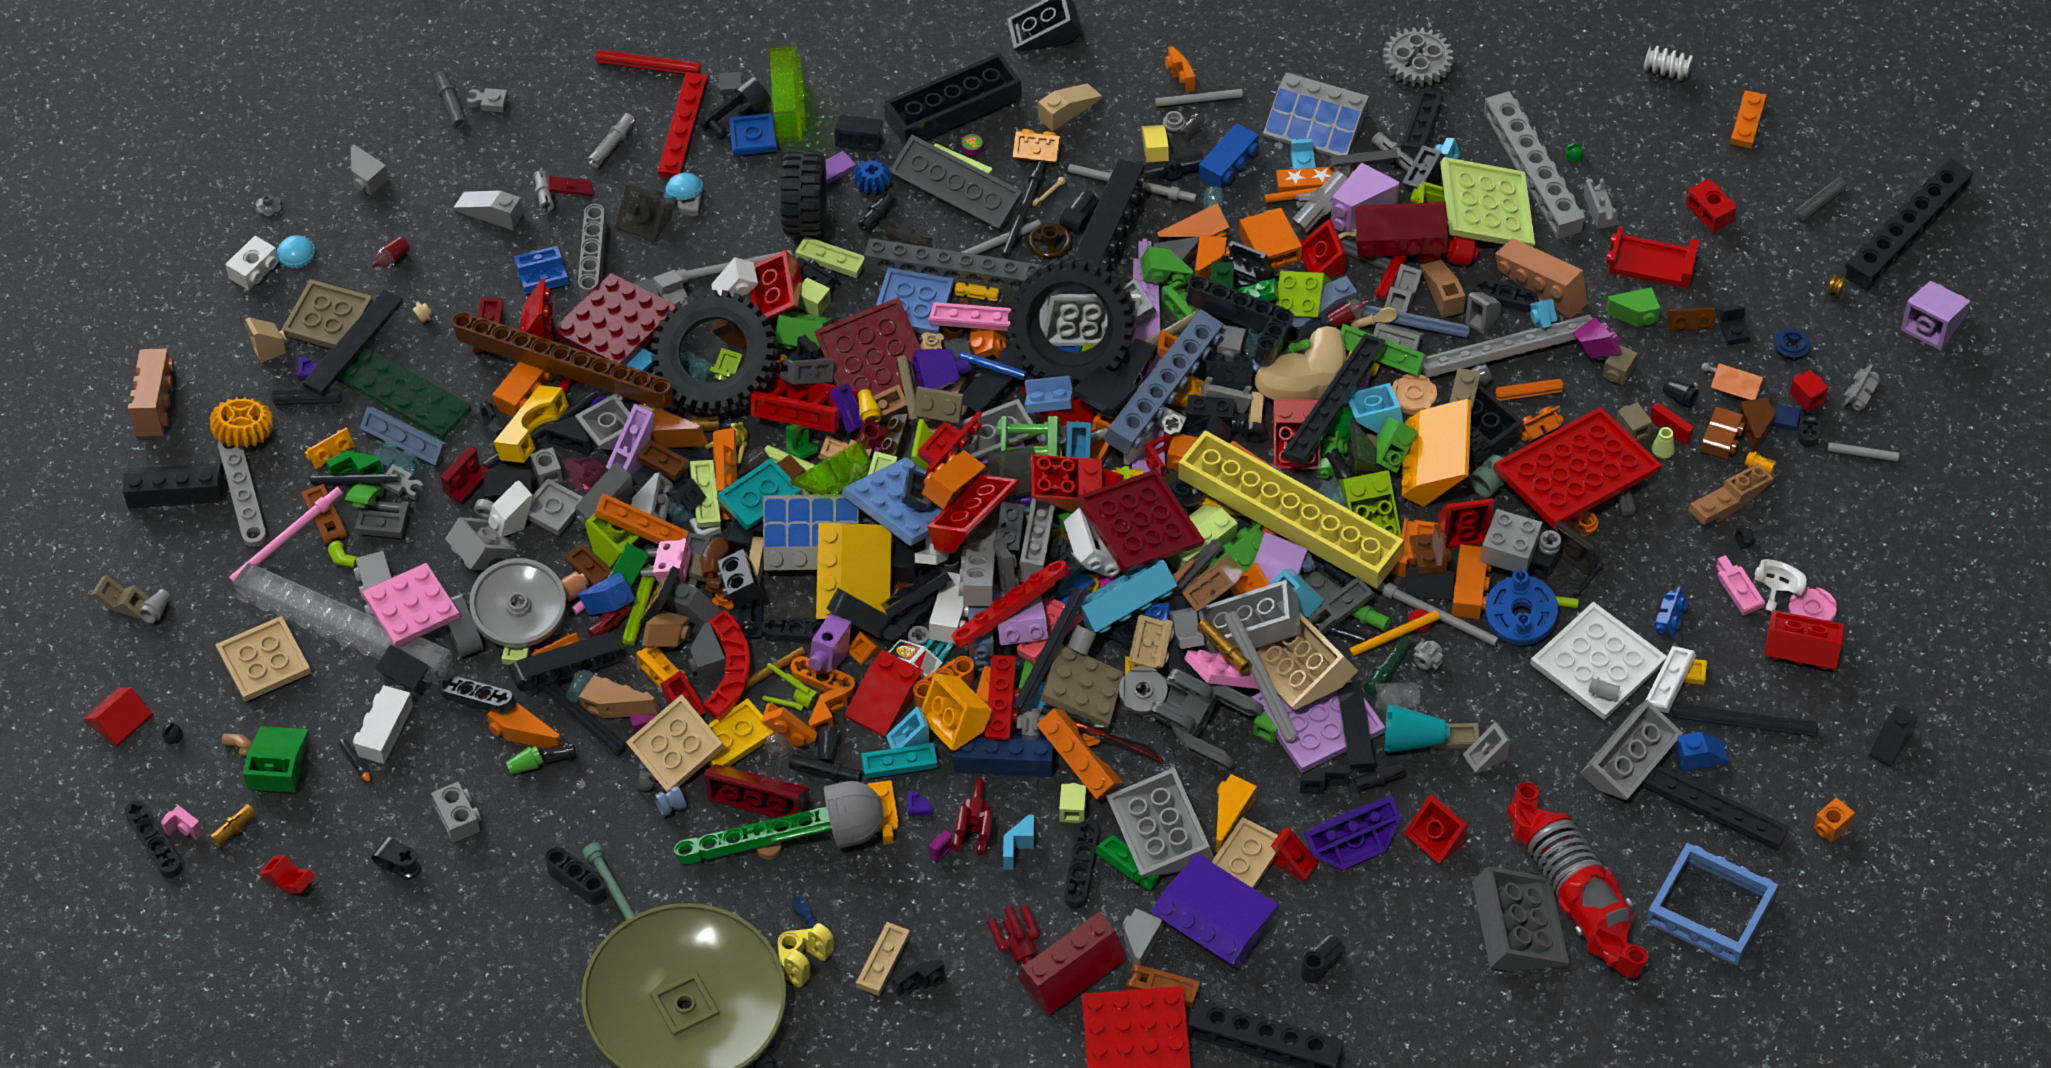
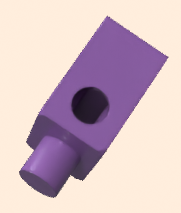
M831 613L827 616L812 639L810 660L808 661L811 669L815 671L822 669L832 672L848 656L851 621Z

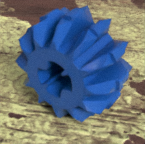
M870 158L868 162L861 161L859 166H855L854 183L857 185L858 190L864 191L866 195L873 192L876 196L877 191L884 193L885 188L890 185V168H888L886 162L881 163L879 158L875 161H872Z

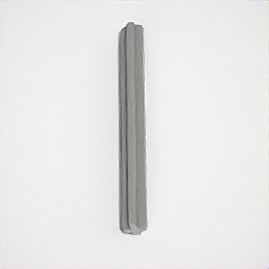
M1232 611L1226 614L1224 619L1237 646L1240 648V652L1252 662L1250 672L1286 742L1293 741L1298 737V734L1237 612Z

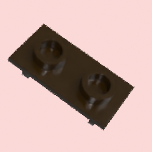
M909 414L890 416L880 453L896 456L898 461L902 459L905 445L901 443V440L903 442L907 441L912 427L911 421L908 419Z

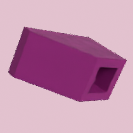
M1593 318L1572 333L1582 350L1590 358L1616 355L1622 352L1618 345L1621 341L1613 330L1611 331L1605 322L1601 324L1596 318Z

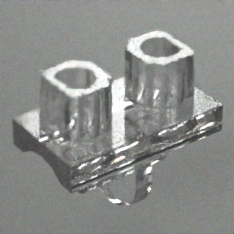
M1376 683L1377 700L1375 708H1387V704L1408 708L1416 707V704L1420 703V690L1417 689V683Z

